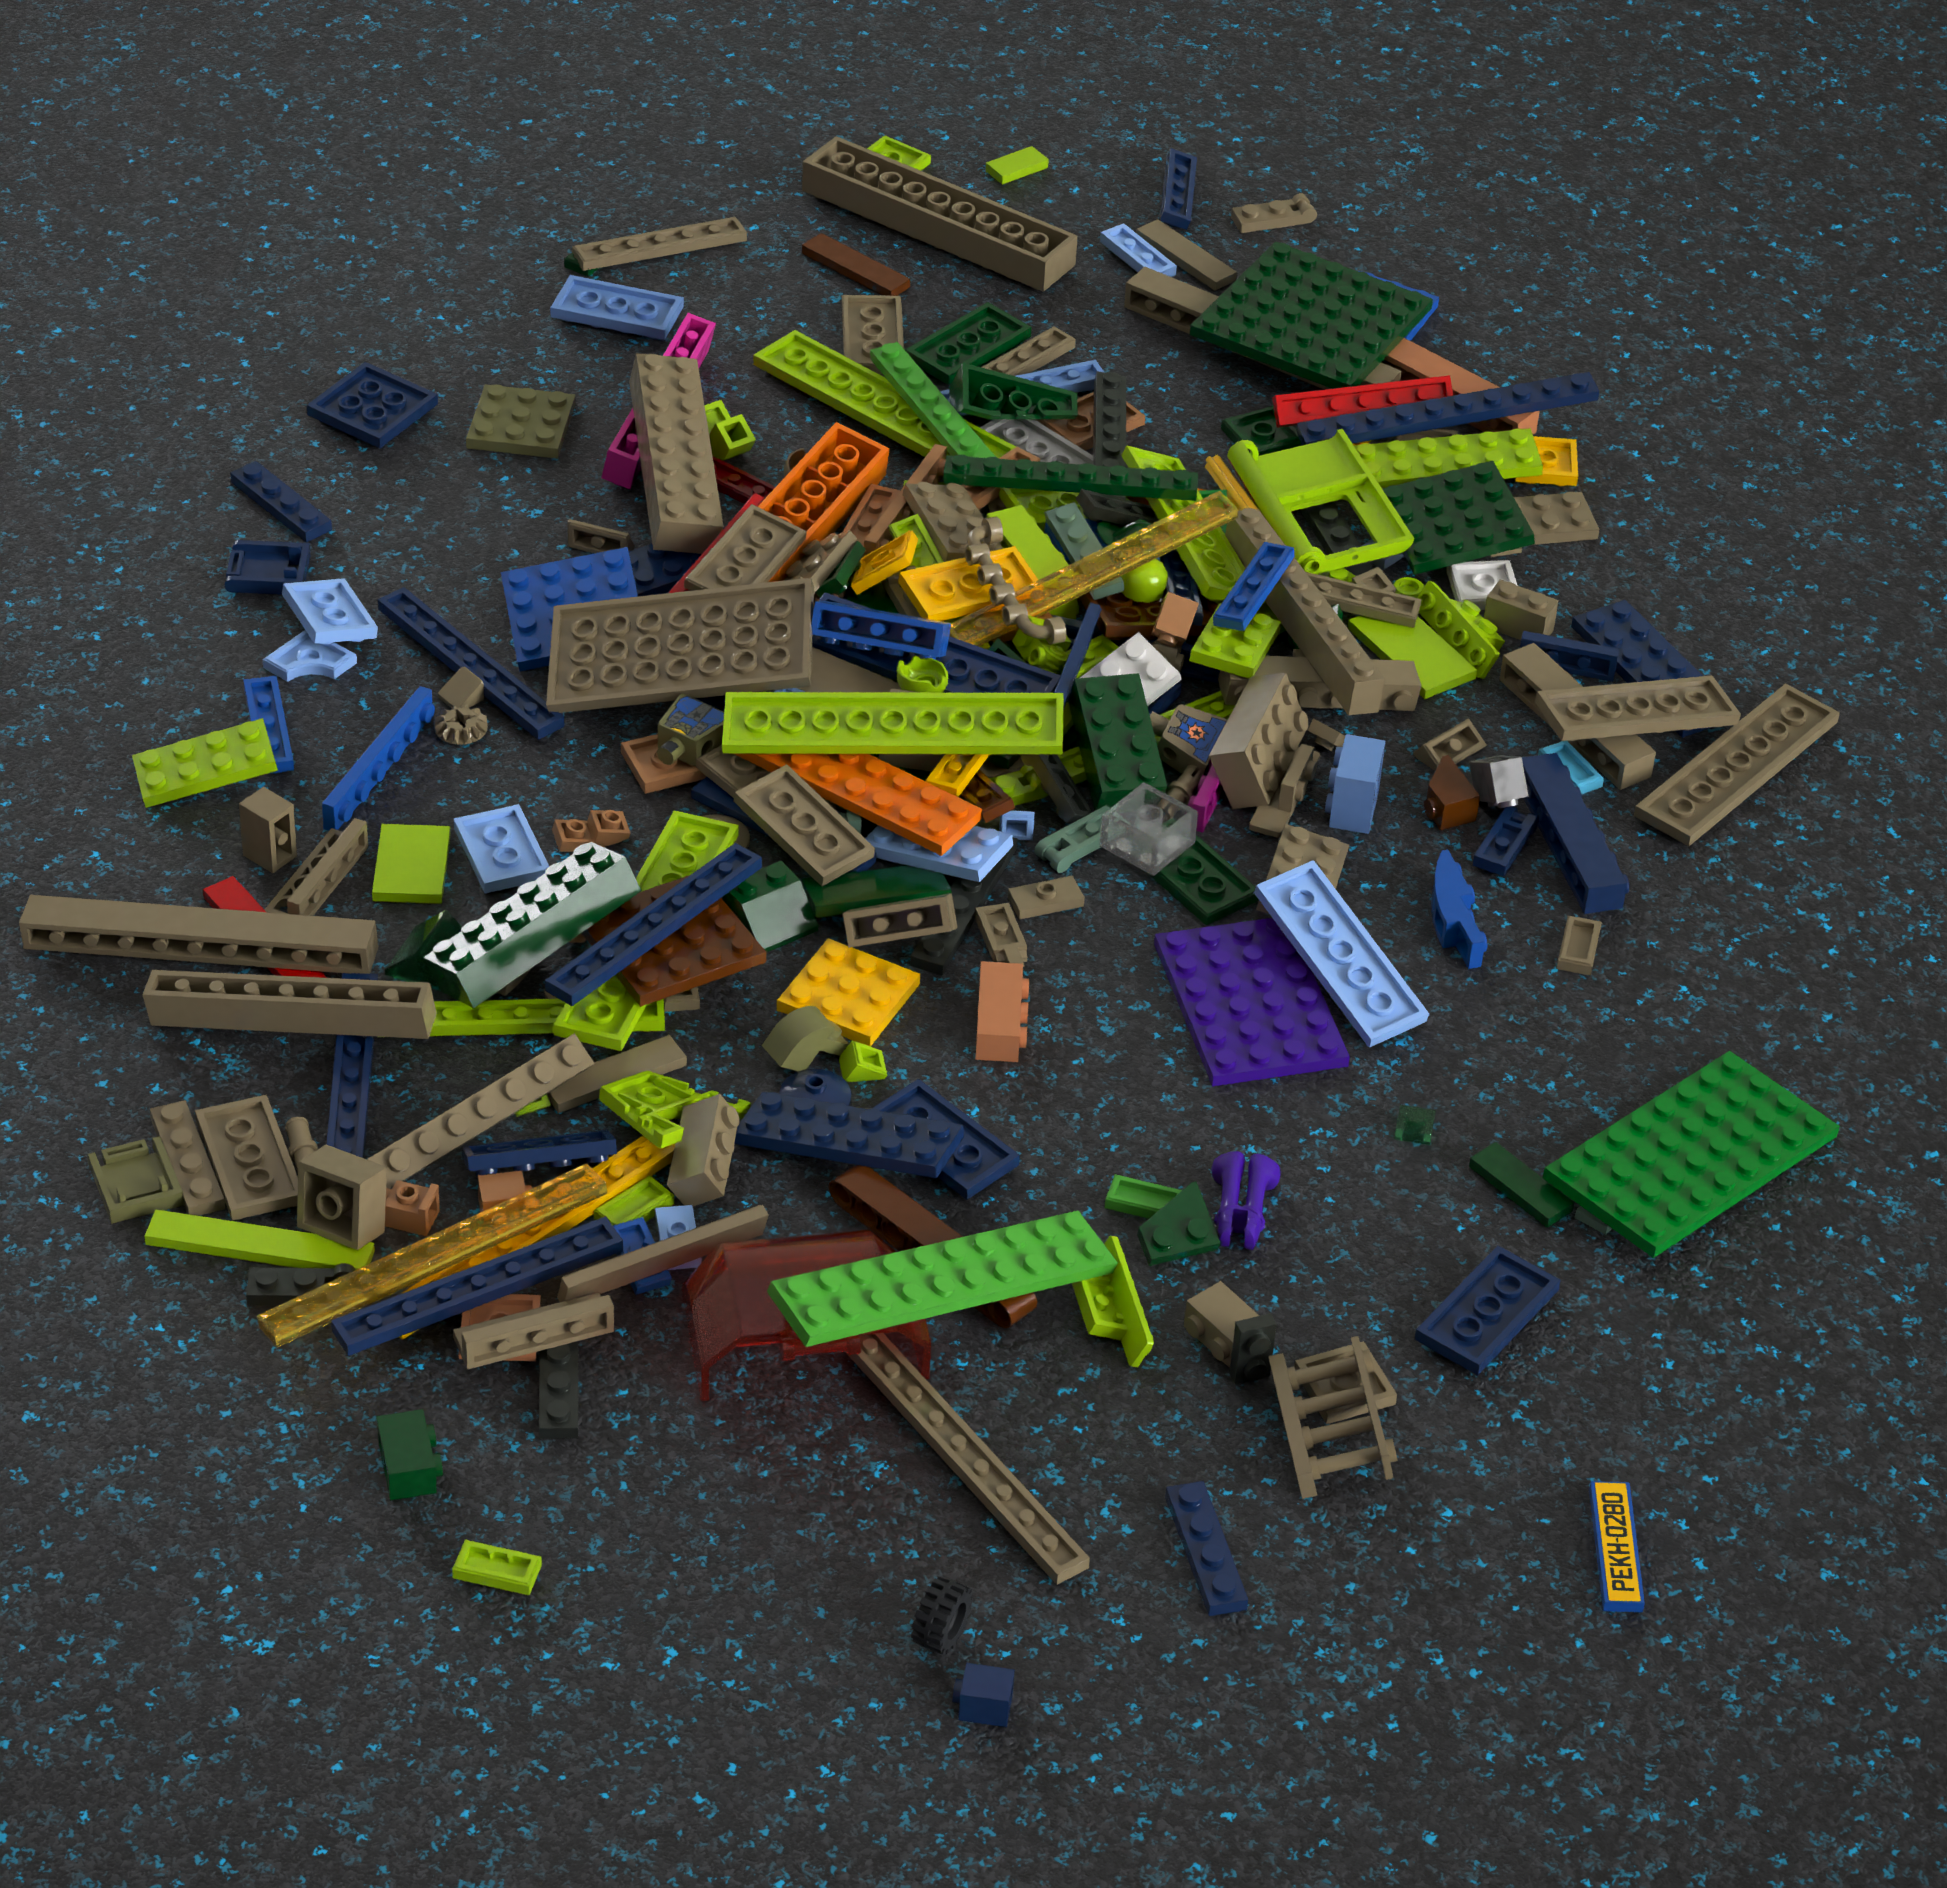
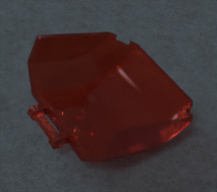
M869 1229L718 1243L682 1285L701 1401H709V1368L735 1347L779 1343L782 1361L795 1360V1356L842 1351H847L848 1355L860 1354V1335L900 1332L913 1340L920 1374L925 1379H929L931 1340L926 1318L805 1347L767 1293L768 1287L773 1280L891 1254L896 1251Z

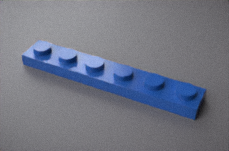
M419 686L322 802L323 829L328 831L331 828L338 830L344 822H348L357 806L368 798L371 789L377 782L383 780L390 766L394 762H398L405 748L416 740L419 731L426 723L431 722L435 713L431 689Z

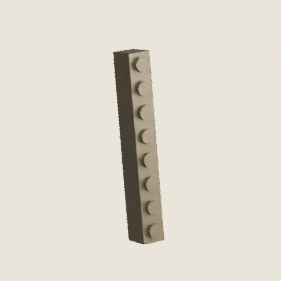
M152 970L143 992V999L151 1026L429 1039L437 1014L430 983Z

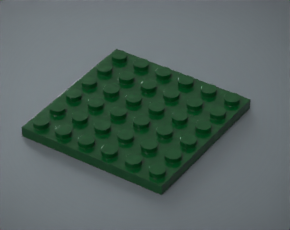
M1275 241L1190 325L1189 335L1331 389L1359 386L1432 309L1433 299L1419 292L1396 286L1392 282L1374 278L1365 272L1355 271L1342 266L1340 263L1325 260L1313 253L1303 252L1290 247L1288 244Z

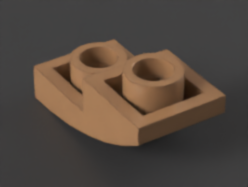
M590 810L587 821L555 819L552 828L559 852H573L578 846L589 842L606 847L630 837V830L623 811Z

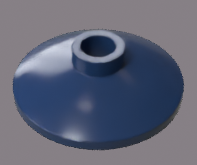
M806 1069L796 1072L785 1079L779 1091L781 1095L811 1098L829 1103H843L847 1106H850L851 1089L848 1083L838 1074L823 1069Z

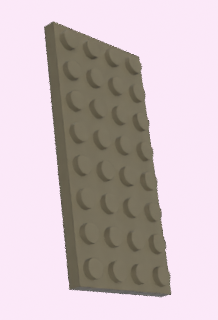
M812 578L554 606L546 701L548 712L563 713L675 701L681 693L695 699L726 695V692H760L811 686L813 635L811 623L814 603Z

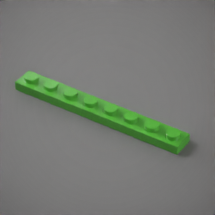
M898 342L887 343L882 347L870 350L871 361L938 441L943 446H947V451L951 456L996 457Z

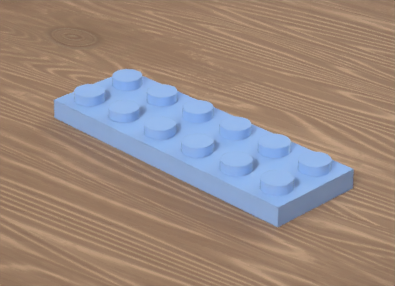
M1314 860L1256 885L1254 894L1369 1048L1427 1022L1428 1011Z

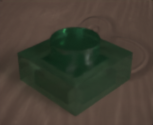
M1400 1104L1394 1139L1430 1145L1436 1110Z

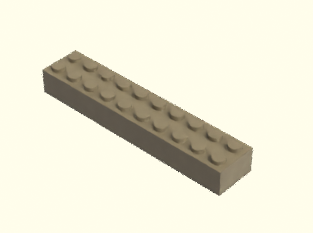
M834 137L803 161L802 191L833 203L840 208L859 214L864 218L883 224L890 229L907 234L914 239H919L933 245L935 248L950 252L959 258L981 265L985 269L993 270L1009 279L1024 283L1033 289L1044 292L1076 265L1077 235L840 137Z

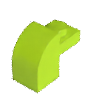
M722 400L704 405L712 456L724 461L751 450L756 439L742 414L731 418Z

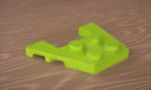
M646 1070L601 1086L599 1100L655 1146L664 1148L682 1141L684 1127L669 1120L681 1119L684 1106L718 1095L719 1092L711 1090L703 1094L696 1093L694 1089L689 1088V1083ZM739 1099L737 1104L727 1102L736 1109L739 1120L743 1119L751 1108V1103Z

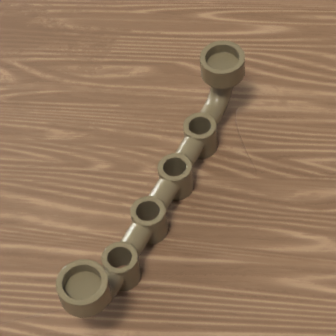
M998 517L984 518L981 526L975 527L968 534L965 558L968 565L980 564L977 568V577L981 585H993L989 591L992 604L1005 605L1002 608V618L1005 625L1017 624L1024 634L1033 638L1046 639L1050 645L1065 642L1066 627L1060 616L1046 618L1043 626L1035 625L1029 620L1025 604H1019L1015 598L1013 585L1005 582L1000 564H994L990 557V549L987 544L1002 541V523ZM980 539H984L985 543L982 544Z

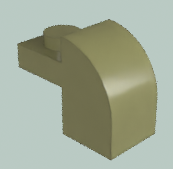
M805 1006L783 1017L773 1028L762 1044V1047L780 1067L799 1072L809 1067L819 1051L840 1056L849 1043L842 1037L841 1028L828 1020L817 1007Z

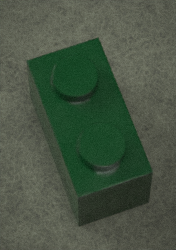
M423 1409L376 1416L378 1446L390 1501L437 1493L436 1477L443 1476L440 1453L432 1452V1448L437 1446L435 1429L433 1424L426 1425Z

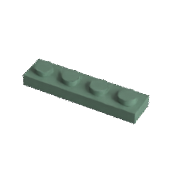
M1075 502L1046 511L1045 518L1048 526L1092 598L1097 600L1124 591V582Z

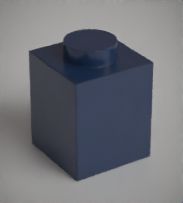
M966 1663L963 1679H955L952 1703H959L958 1720L1007 1727L1013 1697L1015 1670Z

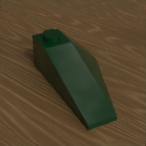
M962 363L949 386L950 404L956 411L990 420L1076 419L1078 415L1077 392Z

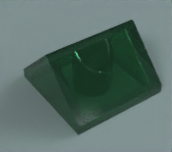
M447 910L416 925L385 968V975L407 982L430 983L431 989L441 991L423 957L432 952L434 946L439 942L449 940L461 932L462 926Z

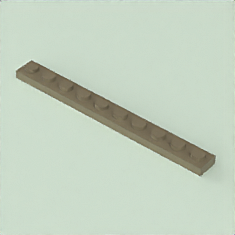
M881 1330L835 1340L1056 1585L1089 1568L1090 1557Z

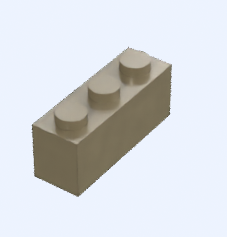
M952 893L850 909L843 913L849 948L950 932L958 928Z
M721 1094L683 1107L679 1125L684 1127L682 1141L675 1144L667 1186L683 1205L696 1206L724 1196L737 1127L739 1125V1116L736 1109L730 1106Z

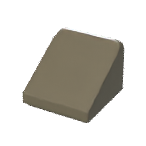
M464 666L442 687L437 696L450 708L453 705L457 708H463L465 705L471 707L484 700V684L479 677Z

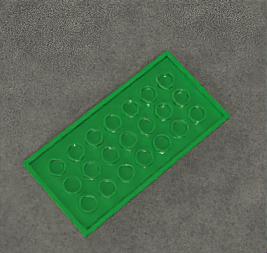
M1728 1051L1546 1166L1542 1178L1649 1256L1655 1258L1836 1138L1840 1126L1745 1062L1739 1056Z

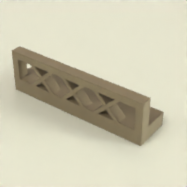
M354 818L344 832L331 828L264 910L269 913L313 916L368 849L367 822ZM287 906L288 913L279 911L281 907Z
M598 1292L453 1329V1338L468 1370L614 1332V1305L609 1295L601 1297Z

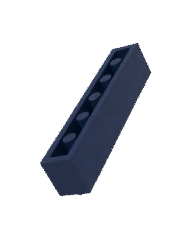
M1557 753L1522 757L1528 797L1523 799L1530 812L1539 816L1538 827L1583 913L1589 914L1622 909L1625 894L1629 892L1628 877L1626 874H1622L1617 865L1615 853L1613 851L1610 852L1605 843L1604 833L1601 829L1598 830L1591 809L1585 806L1579 787H1575L1572 782L1569 768L1563 765Z

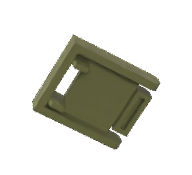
M160 1136L152 1138V1147L155 1152L149 1154L145 1139L101 1150L104 1166H100L95 1152L87 1154L90 1171L111 1224L152 1214L155 1212V1209L168 1210L184 1205L183 1191Z

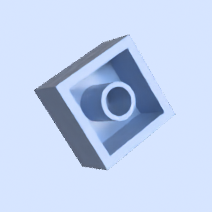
M1346 734L1343 747H1336L1333 766L1338 768L1331 767L1328 787H1330V792H1333V794L1328 793L1325 805V813L1331 814L1330 828L1369 834L1379 793L1385 740Z

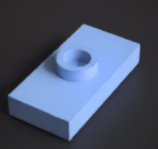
M692 1205L655 1208L659 1241L696 1228ZM702 1258L668 1270L701 1267Z

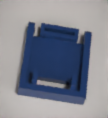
M234 541L226 572L225 589L236 593L282 595L283 583L306 582L311 556L310 543ZM289 565H299L298 573L296 567H289Z

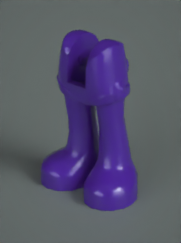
M1238 1151L1224 1153L1214 1159L1211 1168L1214 1181L1222 1186L1221 1204L1214 1219L1220 1246H1230V1238L1233 1232L1243 1233L1245 1239L1244 1248L1253 1250L1260 1232L1265 1228V1220L1262 1215L1265 1191L1272 1190L1278 1185L1281 1176L1280 1166L1265 1155L1253 1154L1249 1159L1246 1204L1245 1206H1240L1238 1202L1241 1180L1245 1169V1156Z

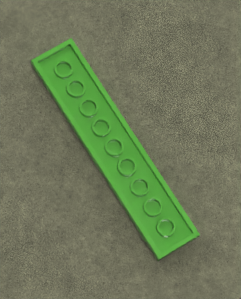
M1077 1210L773 1280L768 1287L767 1293L804 1346L809 1347L1111 1274L1114 1272L1118 1262Z

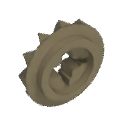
M453 705L451 710L442 709L440 716L435 717L434 721L436 735L445 742L457 745L470 744L480 740L488 729L487 716L481 714L479 708L470 710L468 705H465L463 708H457ZM459 722L465 724V728H463V726L460 725Z

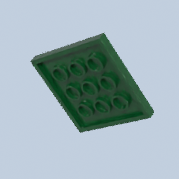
M1494 461L1479 463L1474 466L1451 470L1446 473L1383 488L1384 493L1414 537L1411 547L1403 552L1414 575L1535 544L1534 533Z

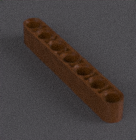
M855 1165L829 1183V1192L838 1206L898 1251L963 1237L870 1167ZM1033 1292L975 1306L974 1308L998 1326L1007 1329L1037 1307V1298Z

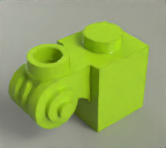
M1028 615L1029 620L1035 625H1044V619ZM1018 629L1012 640L1025 661H1028L1032 666L1059 675V671L1063 668L1062 665H1065L1068 659L1065 652L1070 646L1071 641L1067 635L1065 642L1050 645L1046 639L1030 637Z

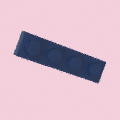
M1170 148L1166 157L1160 221L1165 222L1171 227L1187 230L1192 215L1197 157Z
M257 461L230 472L232 484L305 542L332 531V523L327 516Z
M1204 1481L1166 1487L1165 1499L1208 1615L1214 1616L1247 1610L1248 1597Z

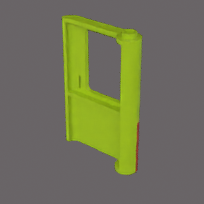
M1343 429L1337 430L1335 436L1328 440L1258 456L1256 445L1249 440L1236 442L1229 449L1227 454L1229 463L1257 508L1283 543L1294 548L1295 559L1305 572L1319 574L1397 555L1408 550L1413 544V535ZM1337 500H1347L1375 543L1324 555L1319 548L1312 547L1291 512Z

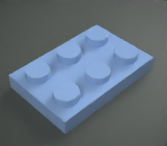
M345 578L283 583L282 596L314 644L329 645L333 642L341 641L361 642L364 639L377 638L378 626Z
M519 804L454 818V830L484 894L535 881L545 874L546 869L549 867Z

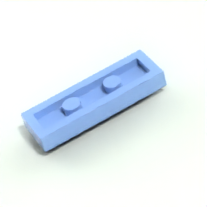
M1124 223L1100 232V242L1135 271L1139 272L1143 267H1148L1170 277L1176 276L1177 265Z

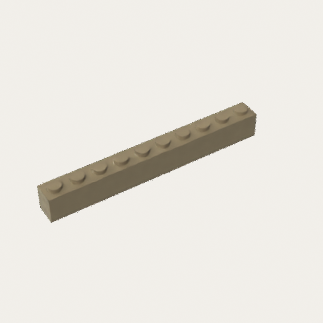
M1143 267L1126 282L1124 307L1190 334V325L1219 296L1148 267ZM1254 360L1258 363L1271 367L1275 370L1288 374L1292 377L1305 381L1324 390L1331 389L1316 382L1310 381L1308 379L1302 378L1300 376L1294 375L1292 373ZM1380 363L1360 385L1400 381L1402 371Z
M1244 508L1241 511H1229L1225 536L1245 569L1264 542L1286 546L1259 509ZM1294 557L1265 602L1278 620L1281 621V624L1348 715L1379 712L1385 678Z
M30 895L19 921L24 949L335 973L370 974L379 947L375 920Z

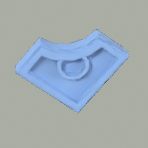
M306 630L263 659L264 669L287 682L296 677L310 674L324 675L336 679L357 664L355 653L335 642L329 645L314 644Z

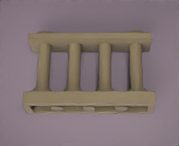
M1358 1336L1351 1337L1355 1357L1295 1370V1367L1287 1368L1283 1353L1268 1356L1302 1499L1317 1496L1314 1480L1321 1479V1474L1381 1461L1386 1480L1393 1478L1391 1462L1398 1461L1393 1439L1385 1440L1368 1376V1373L1374 1372L1370 1350L1362 1351ZM1354 1372L1359 1373L1362 1385L1303 1400L1302 1396L1294 1397L1293 1390L1299 1389V1385ZM1366 1401L1369 1416L1309 1429V1426L1301 1427L1300 1420L1307 1419V1414ZM1374 1431L1377 1446L1317 1459L1316 1456L1308 1457L1307 1450L1313 1449V1444Z

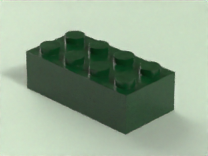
M1139 673L1074 679L1068 703L1094 811L1105 805L1113 811L1155 808L1164 797L1167 783Z

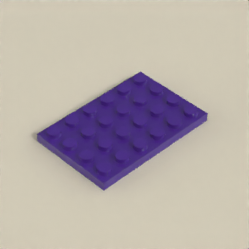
M1273 918L1155 934L1154 946L1212 1087L1349 1067V1053L1313 972Z

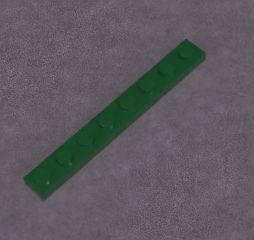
M946 455L943 484L956 483L959 485L1079 493L1081 489L1105 495L1196 501L1198 472L1157 470L1155 468H1126L1120 465L1110 467L1096 466L1090 463L1066 464L1059 461L1037 462L1028 459L1008 460L997 457L979 458L966 455Z

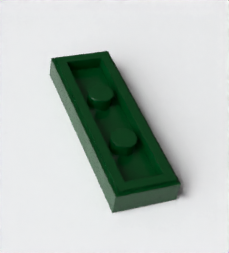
M1497 1142L1470 1157L1469 1167L1545 1227L1548 1228L1573 1212L1574 1202Z

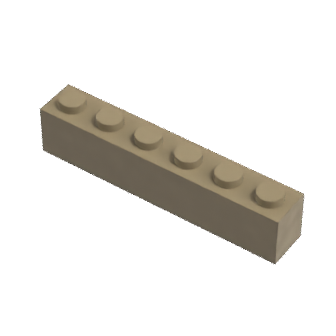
M1535 643L1503 655L1499 680L1551 727L1534 702L1537 691L1583 686ZM1637 734L1568 741L1620 790L1652 776L1656 752Z
M1265 656L1254 675L1261 676L1286 672L1291 685L1296 689L1297 700L1301 707L1343 709L1307 657ZM1371 659L1385 678L1379 710L1415 711L1421 690V682L1414 661ZM1220 670L1218 682L1225 705H1236L1249 680L1248 678Z

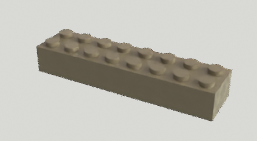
M636 353L629 383L653 550L702 554L721 533L724 526L697 359Z

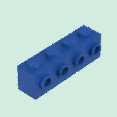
M824 600L815 601L811 623L812 634L821 636L820 642L839 645L840 640L852 642V647L857 649L871 650L872 646L883 647L884 653L903 656L904 651L917 653L916 656L919 658H932L935 660L936 657L946 656L951 623Z

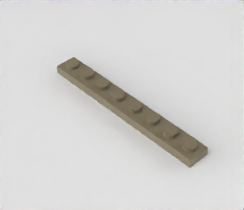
M574 1033L367 1160L387 1167L386 1188L392 1189L397 1180L406 1181L584 1072L594 1064V1061Z

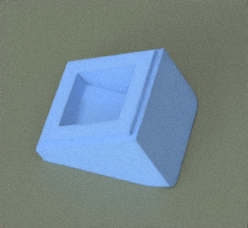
M1009 811L1001 815L999 831L1012 834V837L1018 840L1033 841L1035 812Z

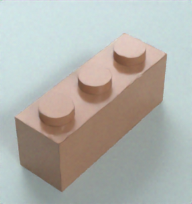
M981 961L975 1060L1018 1062L1019 1048H1026L1027 1027H1021L1020 1023L1027 1024L1028 1002H1021V1000H1028L1029 978H1022L1023 964Z

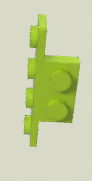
M1428 581L1417 597L1422 599L1419 613L1449 645L1477 669V677L1484 679L1500 655L1498 651L1505 642L1496 632L1498 628L1479 614L1481 610L1476 604L1468 600L1460 602L1450 599L1435 582Z
M1110 1235L1104 1245L1118 1262L1114 1272L1074 1282L1072 1286L1088 1334L1121 1340L1129 1366L1138 1367L1152 1349L1154 1344L1153 1336L1145 1318L1144 1310L1135 1289L1119 1239L1116 1236Z

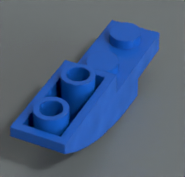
M1447 849L1442 850L1440 853L1434 877L1431 898L1434 928L1442 948L1456 946L1468 969L1481 967L1483 953L1487 951V939L1485 933L1479 931L1471 910V905L1475 902L1474 889L1471 884H1467L1462 875L1460 864L1454 861Z

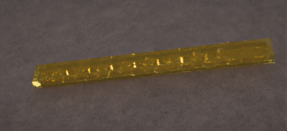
M1218 491L1016 591L1015 598L1019 604H1025L1029 616L1037 618L1238 518V508L1221 491ZM991 603L951 623L949 636L979 647L1018 626L1017 624L1006 626L1002 618V608L1005 605H993Z
M586 1163L257 1315L259 1328L276 1347L291 1342L300 1336L331 1323V1320L360 1310L373 1302L392 1295L403 1288L424 1280L431 1275L607 1194L606 1182Z

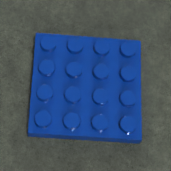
M628 547L501 572L519 672L549 666L554 606L638 597Z

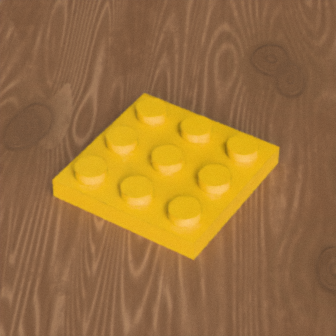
M828 938L777 999V1011L789 1014L801 1007L815 1006L828 1020L841 1028V1035L843 1037L871 1047L920 985L921 974L853 947L849 948L845 944Z

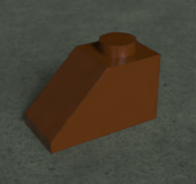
M1449 755L1442 756L1428 785L1427 799L1424 801V810L1427 817L1432 819L1440 830L1476 821L1480 799L1478 792Z

